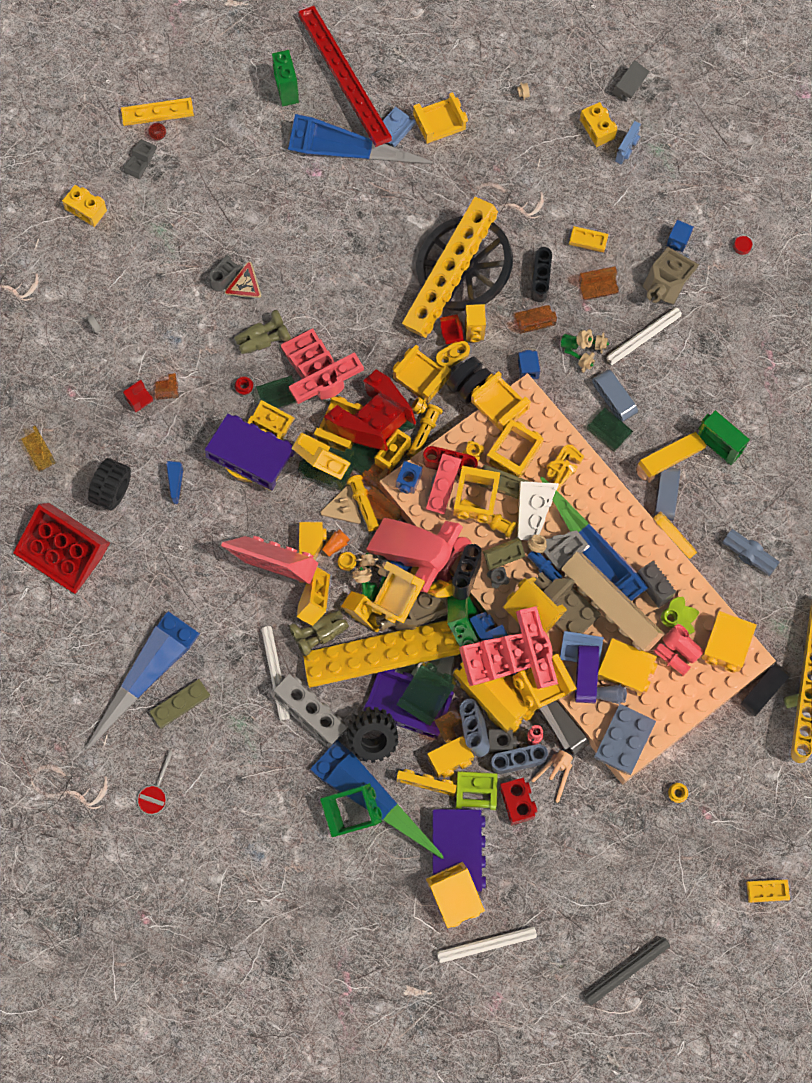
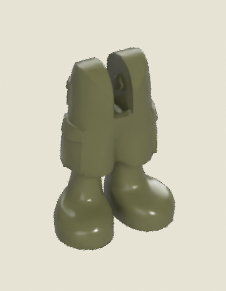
M274 310L271 313V321L263 325L259 322L250 326L247 330L236 335L234 339L240 345L241 354H247L271 346V342L282 340L287 342L291 340L286 326L283 324L279 311ZM277 330L270 335L267 334L270 331Z
M337 610L323 615L313 626L299 628L296 624H290L289 630L295 643L298 644L301 653L307 656L318 643L323 645L328 643L335 636L342 634L349 625L343 619L341 611ZM316 634V636L306 640L307 637Z

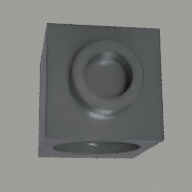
M504 730L488 731L490 745L488 753H501L516 748L517 739L516 736H513V730H509L507 733ZM503 737L507 740L508 744L501 746L497 743V739Z

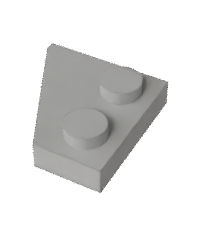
M576 530L546 539L547 548L544 553L556 568L561 571V568L576 552L583 553L590 546Z

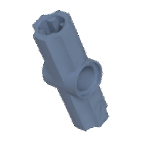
M733 529L722 542L736 552L744 563L756 566L768 576L773 573L780 563L763 551V547L758 542L746 539Z

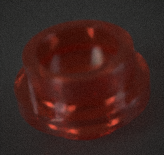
M153 123L148 130L149 136L153 140L163 139L166 136L165 126L161 123Z

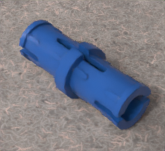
M531 551L527 557L539 568L538 571L542 572L550 581L562 579L563 576L551 565L552 562L546 560L541 553Z

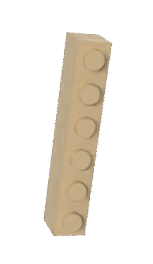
M576 552L561 568L565 572L564 577L572 578L579 586L577 588L578 591L584 596L588 595L592 599L591 604L598 610L602 609L606 613L604 615L605 618L611 623L615 622L619 626V632L633 640L632 644L639 651H649L662 638L664 633L583 553Z

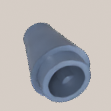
M621 684L597 687L596 698L616 704L625 703L627 689L622 687Z

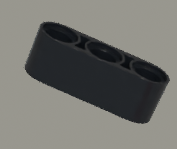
M540 247L536 251L531 297L535 302L545 301L548 295L552 263V251L548 247ZM538 273H544L545 276H540ZM541 289L544 292L539 293L536 290Z
M467 545L452 580V594L458 600L468 598L481 566L482 550L479 545Z
M775 662L740 704L756 717L791 674Z

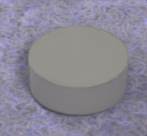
M92 314L87 317L94 332H100L102 328Z

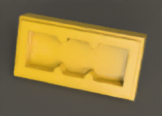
M573 226L569 245L604 253L608 234Z
M788 879L746 882L748 903L790 900Z

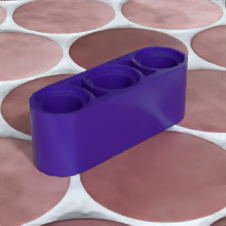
M578 646L575 703L596 704L599 646Z

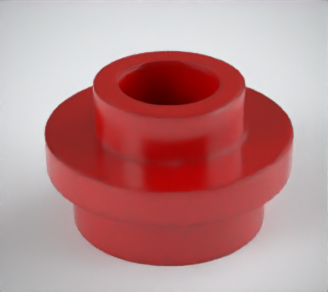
M240 377L236 380L235 390L237 393L247 395L252 392L254 386L250 378ZM242 385H247V388H241Z

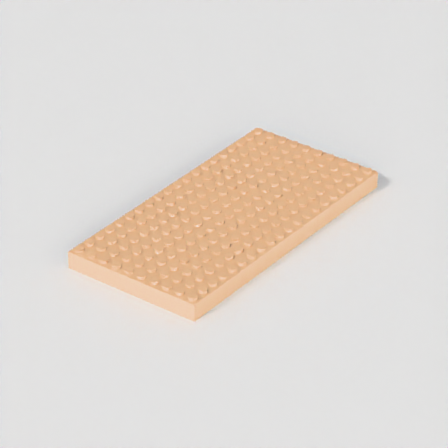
M527 373L510 386L522 399L527 397L531 401L530 409L516 421L523 423L530 431L538 432L544 440L542 447L521 478L530 482L542 483L541 477H544L549 483H553L554 477L552 479L547 478L549 471L547 470V465L556 460L562 448L569 444L584 455V459L580 465L573 460H568L570 464H575L578 468L575 474L563 483L558 492L637 573L638 570L655 561L664 577H667L666 580H669L671 586L676 590L672 600L677 597H684L685 606L693 607L699 611V615L691 623L695 632L689 634V637L705 651L717 613L721 611L737 618L739 617ZM478 409L428 446H436L462 453L463 450H466L467 442L474 441L485 449L480 455L477 469H482L483 465L493 467L486 462L487 454L502 432ZM511 430L497 453L520 466L534 446V443ZM424 448L407 461L422 467V475L414 494L410 492L406 494L396 488V480L402 465L380 480V490L408 524L420 527L435 535H438L445 521L459 523L463 527L458 538L467 537L471 540L472 544L479 545L482 550L481 566L469 595L471 601L481 613L486 612L492 616L495 628L503 624L509 636L522 634L519 623L503 606L508 602L506 598L512 592H516L519 589L518 584L524 578L539 577V568L527 557L532 551L528 547V540H521L525 557L500 566L505 568L510 581L507 585H500L497 589L491 586V579L487 577V573L490 570L487 568L483 554L485 550L517 538L519 499L497 491L493 514H501L502 518L510 522H516L515 529L509 538L506 537V534L496 529L492 530L487 523H480L470 518L463 520L453 516L460 480L458 475L456 476L445 514L427 510L426 507L432 490V477L437 473V470L429 469L423 464ZM428 455L427 458L434 460L436 456ZM465 464V465H464V466H466V467H472V468H473V466H472L471 464ZM407 476L404 478V480L406 482H411L413 478ZM464 481L461 501L465 498L489 510L492 489L481 487L473 482ZM553 501L539 534L545 539L570 532ZM463 552L460 553L450 569L453 575L456 572ZM544 552L541 553L546 560H550ZM551 563V565L563 576L562 579H565V572L563 570L559 571L556 568V566L553 563ZM574 582L572 588L591 604L592 599L588 595H582L577 589L579 586ZM644 591L632 601L664 635L649 651H645L657 656L655 663L658 664L654 675L650 674L648 677V681H651L647 692L643 691L641 696H638L637 692L626 688V702L621 703L656 721L631 775L607 765L622 785L776 662L754 635L743 667L739 672L735 673L728 672L719 665L712 666L707 664L705 660L701 659L702 655L691 664L677 650H671L674 654L677 653L678 657L686 664L691 666L689 671L682 676L673 667L667 666L668 663L654 653L658 644L662 643L666 646L663 642V637L672 629L666 627L661 621L662 612L669 608L672 600L658 608L648 593ZM595 608L601 613V616L584 634L604 637L598 666L599 671L612 638L630 646H633V640L622 635L618 630L619 626L615 622L611 623L604 616L606 613L602 609L598 610ZM667 616V619L669 621L674 620L672 616ZM553 626L546 634L552 646V656L558 654L560 657L563 633L556 626ZM562 660L576 686L577 662ZM606 679L603 681L598 680L597 687L618 685ZM575 691L556 700L588 738L589 745L597 752L619 704L597 698L596 704L575 703Z

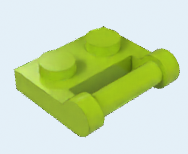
M458 772L456 808L478 807L496 810L498 774ZM463 793L489 794L490 800L463 799Z

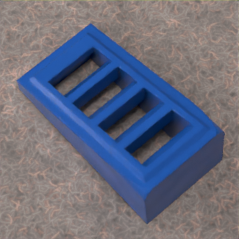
M167 461L170 495L173 503L178 504L184 469L181 462Z

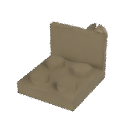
M667 247L652 265L642 286L648 291L647 298L651 300L655 297L652 301L653 303L663 300L674 305L683 286L695 273L699 264Z
M542 572L538 574V578L535 577L537 580L534 583L557 606L562 604L567 609L554 624L562 633L569 631L584 634L601 616L599 611L572 588L574 584L572 578L555 579L552 582Z
M419 592L404 623L397 620L393 623L384 618L386 614L376 616L375 620L377 625L381 624L378 627L381 631L391 626H394L397 631L414 630L417 626L448 614V600L446 597H434L428 593Z

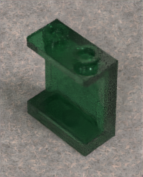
M330 447L329 452L351 463L342 479L313 467L304 458L300 461L298 472L303 479L342 491L358 461V457L351 449L346 448L344 452Z
M423 662L396 705L430 726L457 683L450 674H442L437 671L438 667L434 664Z

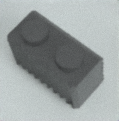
M655 561L638 570L637 574L648 587L645 591L658 608L672 600L676 590L671 586L669 580H666L667 577H664Z

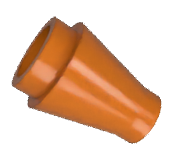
M339 529L337 532L334 531L322 550L330 557L347 546L350 539Z

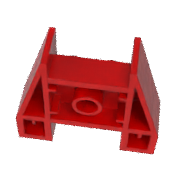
M375 369L363 380L367 395L373 399L355 415L336 405L324 416L328 430L334 435L357 444L387 451L386 439L406 421L415 425L416 420L411 406L392 380Z

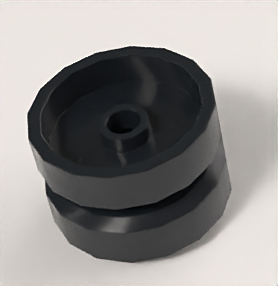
M475 356L463 362L447 381V387L454 393L459 392L458 398L466 405L471 403L472 391L477 386L481 387L486 383L485 380L492 374L487 368L482 369L483 364Z

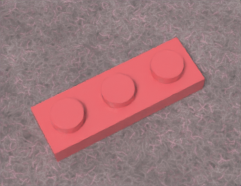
M442 454L427 503V510L445 514L461 463L460 458Z

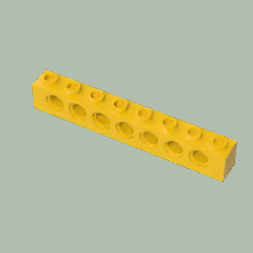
M477 197L473 198L403 320L402 324L407 330L423 338H426L431 333L436 319L441 316L443 307L450 300L455 286L460 283L463 272L469 267L470 260L477 253L479 244L486 237L491 223L497 218L498 211L493 204Z

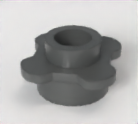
M498 567L487 573V577L492 582L491 586L495 589L499 588L500 585H507L510 581L504 567Z

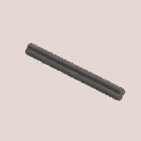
M664 937L660 938L585 994L586 1002L592 1006L670 947L668 940Z

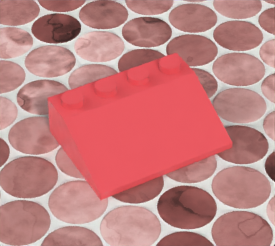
M244 536L222 542L221 544L223 548L244 563L307 584L311 583L318 566V562L313 559V555L307 552L299 554L296 553L297 550L286 546L284 549L276 542L270 541L266 543L264 539L253 536V538Z

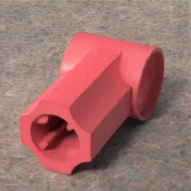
M680 624L675 625L663 637V642L668 648L677 650L691 664L704 652L689 637L686 628Z

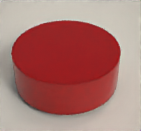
M739 236L736 238L733 247L736 253L746 255L751 251L753 243L749 237Z

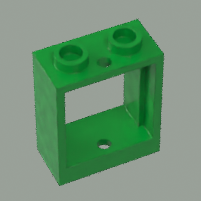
M285 50L272 53L274 79L282 107L298 104V83L290 51Z
M715 410L711 415L708 413L702 419V424L698 427L700 430L698 435L709 448L728 464L732 465L743 454L750 439Z
M449 596L447 624L458 645L461 647L481 642V638L470 621V618L478 615L470 597L458 600L454 596Z
M370 783L320 798L332 838L372 827L382 822V812L377 807L375 800L376 792ZM362 791L371 820L344 827L336 799Z

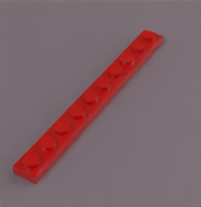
M315 6L298 11L299 18L375 147L392 141L391 134Z

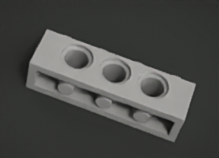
M289 674L271 694L276 701L328 749L347 729L344 720L339 716H334L331 713L330 707L325 703H320L316 699L315 693L309 689L306 690L302 686L300 679L296 676L292 677ZM297 693L300 695L301 699L294 700L291 697V694ZM307 706L313 707L314 710H315V713H314V714L308 713V712L306 711V707H307ZM320 720H327L329 727H323Z

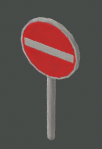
M172 750L167 755L156 786H146L138 794V807L147 815L159 814L166 806V793L160 788V784L172 756Z

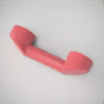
M459 537L456 539L453 545L454 550L448 562L436 576L437 581L449 582L451 580L449 570L460 553L464 551V548L472 544L469 538Z

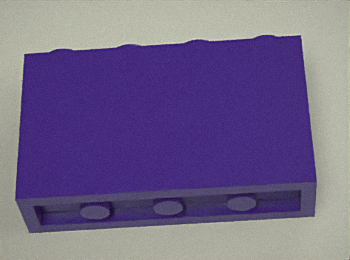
M227 413L205 448V456L207 459L273 491L276 486V479L290 456H294L295 451L292 449L293 445L289 441H282L276 438L273 433L264 432L257 425L248 424L239 416H232Z
M395 669L378 672L363 711H366L368 707H370V710H373L374 707H378L379 711L384 709L387 714L390 713L396 726L438 740L454 692L447 686L440 685L438 687L432 685V682L427 679L418 680L410 673L403 672L401 674L395 672Z
M433 809L432 843L443 855V859L432 853V876L463 862L468 868L478 894L482 893V889H486V876H482V868H486V856H482V848H485L486 845L485 835H482V828H485V815H481V810Z

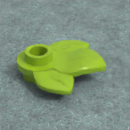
M677 597L670 602L669 608L662 612L661 621L669 628L680 624L686 628L689 634H692L695 630L691 623L697 618L699 611L693 607L685 606L684 597ZM667 616H672L674 620L669 621L667 619Z

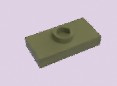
M519 537L483 551L489 570L525 557Z

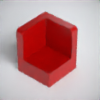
M457 314L439 318L441 334L445 344L464 341L462 324Z
M139 380L123 391L125 400L135 413L153 402V397L146 390L142 380Z

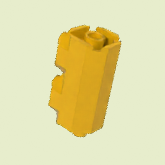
M463 662L460 664L462 669L459 671L456 668L453 676L461 684L460 687L470 698L475 699L487 712V717L506 733L509 730H513L514 734L520 728L519 725L523 720L527 722L535 715V711L530 712L529 708L525 706L520 691L516 689L514 680L510 675L469 686Z

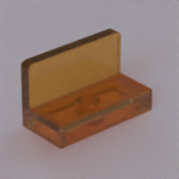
M616 266L580 273L578 282L583 300L619 293L616 282Z
M550 305L515 313L520 334L555 326L557 321L556 313L551 311Z
M375 487L368 491V499L379 526L383 518L397 521L401 518V510Z
M450 711L434 720L445 742L457 739L452 727L462 722L460 712Z

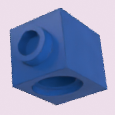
M677 220L666 246L683 253L694 226Z
M525 350L519 353L518 367L520 379L527 373L532 379H539L540 366L537 351Z
M404 461L396 480V488L403 493L409 494L410 492L414 494L422 475V467ZM410 476L413 480L406 482L404 478Z

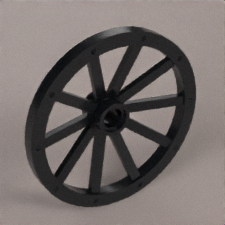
M463 216L450 219L439 225L424 241L419 251L416 265L417 278L421 288L427 280L426 266L434 267L437 261L427 260L430 250L436 244L444 251L446 245L439 238L452 229L456 230ZM494 222L491 223L488 230L492 231L498 238L476 257V254L473 255L470 260V266L463 272L460 283L455 286L450 300L446 302L443 308L452 311H465L466 305L487 304L506 285L512 271L513 252L507 236ZM502 244L504 260L479 263L497 246ZM503 267L495 283L478 272L479 269ZM473 277L478 278L490 287L488 291L477 298H474ZM466 278L468 301H451Z

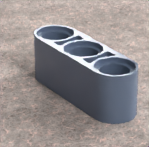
M608 369L592 379L594 387L620 422L638 413L637 406L611 370Z
M669 467L659 473L654 516L661 511L670 521L674 520L680 469Z
M466 699L460 705L465 742L474 755L483 757L490 749L484 714L473 699Z
M536 744L497 753L492 757L490 768L496 774H504L540 766L546 761L548 750L544 745ZM541 751L543 758L536 759L533 752ZM520 755L524 758V762L518 764L514 761V757ZM498 759L503 760L505 766L498 768L494 762Z

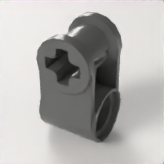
M225 256L209 274L211 288L215 291L224 290L236 278L243 267L235 264L230 256Z

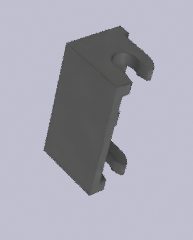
M634 60L611 94L627 102L628 98L631 99L650 71Z

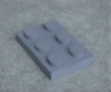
M619 704L594 758L631 775L656 721Z

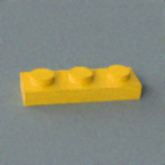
M408 769L398 771L396 782L453 797L457 785H453V781L442 779V781L434 780V777L428 774H423L422 776L415 775L414 771Z

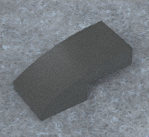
M141 139L132 150V156L123 167V172L140 179L153 158L157 146Z

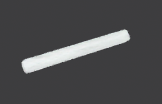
M677 307L673 308L611 352L606 358L609 364H615L681 316V311Z
M266 626L261 630L274 690L282 682V676L272 627ZM276 701L279 719L281 721L289 719V712Z
M530 927L438 951L437 956L439 962L442 963L534 939L537 937L535 928Z

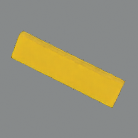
M191 98L121 107L124 126L194 116Z
M695 431L641 459L638 464L650 478L704 450L707 445Z

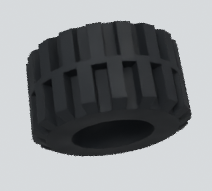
M106 458L99 465L91 480L88 490L89 502L110 511L114 510L126 493L131 478V468L113 459Z
M368 707L366 711L359 710L358 715L354 714L351 717L352 721L349 720L347 736L351 752L358 759L362 757L365 762L371 760V763H375V760L383 761L384 757L389 758L391 756L390 752H395L399 737L395 720L390 713L387 714L384 709L379 711L378 707H374L373 710H370V707ZM372 730L382 732V734L375 739H366L363 737L365 733Z

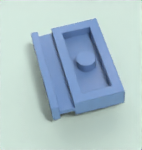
M394 107L383 120L392 136V141L386 144L396 147L416 123V120L409 118L406 113L397 107Z
M634 121L618 148L619 151L617 152L615 162L622 165L625 159H629L632 153V146H636L640 139L638 135L640 123Z
M564 631L560 651L561 660L577 662L578 646L590 645L599 646L600 663L604 637Z

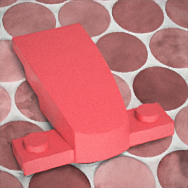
M313 328L280 345L287 359L302 378V380L288 386L297 404L315 395L321 400L332 398L344 389V380L364 371V366L355 352L334 362L329 350L327 351Z
M383 518L366 550L370 554L384 556L387 560L402 562L405 566L419 567L415 576L425 581L420 592L427 593L438 572L448 562L452 547L463 527L459 523L445 521L438 535H435L405 522Z
M537 606L516 611L522 634L504 636L459 647L469 686L492 681L530 667L532 668L537 689L558 684L551 660L552 646L547 634L543 631Z

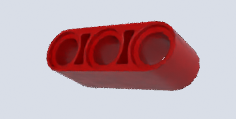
M428 446L423 452V464L429 469L438 471L443 453L461 459L457 473L458 476H460L462 466L465 464H471L473 468L478 466L477 459L469 454L436 446ZM434 455L436 459L430 460L427 456Z

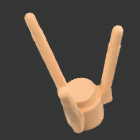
M559 750L557 755L553 754L551 759L531 779L532 782H535L552 764L555 768L549 777L550 780L554 778L558 770L563 771L565 769L555 800L556 803L560 800L568 773L572 767L570 763L573 757L563 750Z

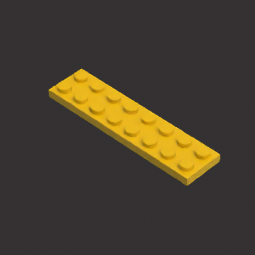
M446 620L419 626L414 630H401L312 650L309 655H303L308 686L311 688L461 653L459 650L460 646Z

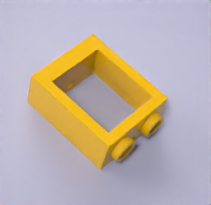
M511 419L487 454L486 462L498 470L521 478L542 447L544 438L538 432L527 429L523 423L515 422ZM511 430L534 443V446L520 466L497 453Z
M462 466L453 516L463 520L468 518L475 519L480 523L492 522L500 472ZM464 481L493 486L489 510L460 505Z

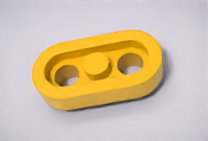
M461 341L449 345L438 352L436 363L442 368L445 365L452 368L469 356V344L466 341ZM463 350L464 353L460 354L457 351ZM447 359L448 362L444 363L442 360Z

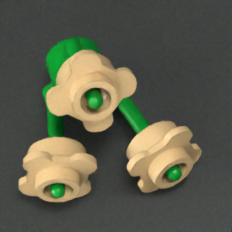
M591 329L587 331L582 330L577 336L564 334L561 339V348L565 349L564 353L579 359L578 365L582 367L581 372L583 373L586 369L590 370L593 367L595 353L592 352L590 355L585 353L580 356L572 350H576L578 346H581L582 349H585V347L590 348L592 344H595V350H600L602 354L603 349H607V345H609L608 338H605V333L597 335L596 340H593Z
M366 553L361 555V559H356V561H360V567L352 571L355 582L361 583L362 594L370 601H375L390 571L384 569L386 562H383L382 565L376 564V567L379 568L378 574L382 576L379 588L376 583H370V576H372L370 567L375 566V561H378V558H373L372 554Z

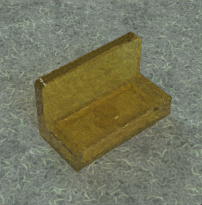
M35 425L32 427L34 432L21 440L38 471L41 472L56 464Z

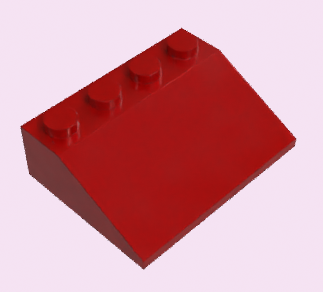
M48 502L38 504L13 554L76 594L101 561L110 542Z

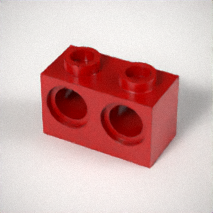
M523 777L500 784L499 788L511 826L533 820L536 816L535 813L538 811L535 801L531 802L529 796L532 793L529 782H525ZM518 787L521 789L522 794L515 796L511 793V789ZM524 806L527 808L528 813L520 815L517 812V808Z

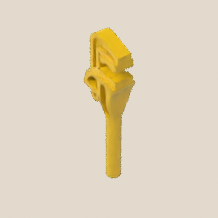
M565 445L556 460L547 465V470H549L547 478L552 479L554 477L553 483L559 484L557 491L570 476L575 474L578 468L575 464H570L568 460H573L580 465L584 459V455L573 445Z

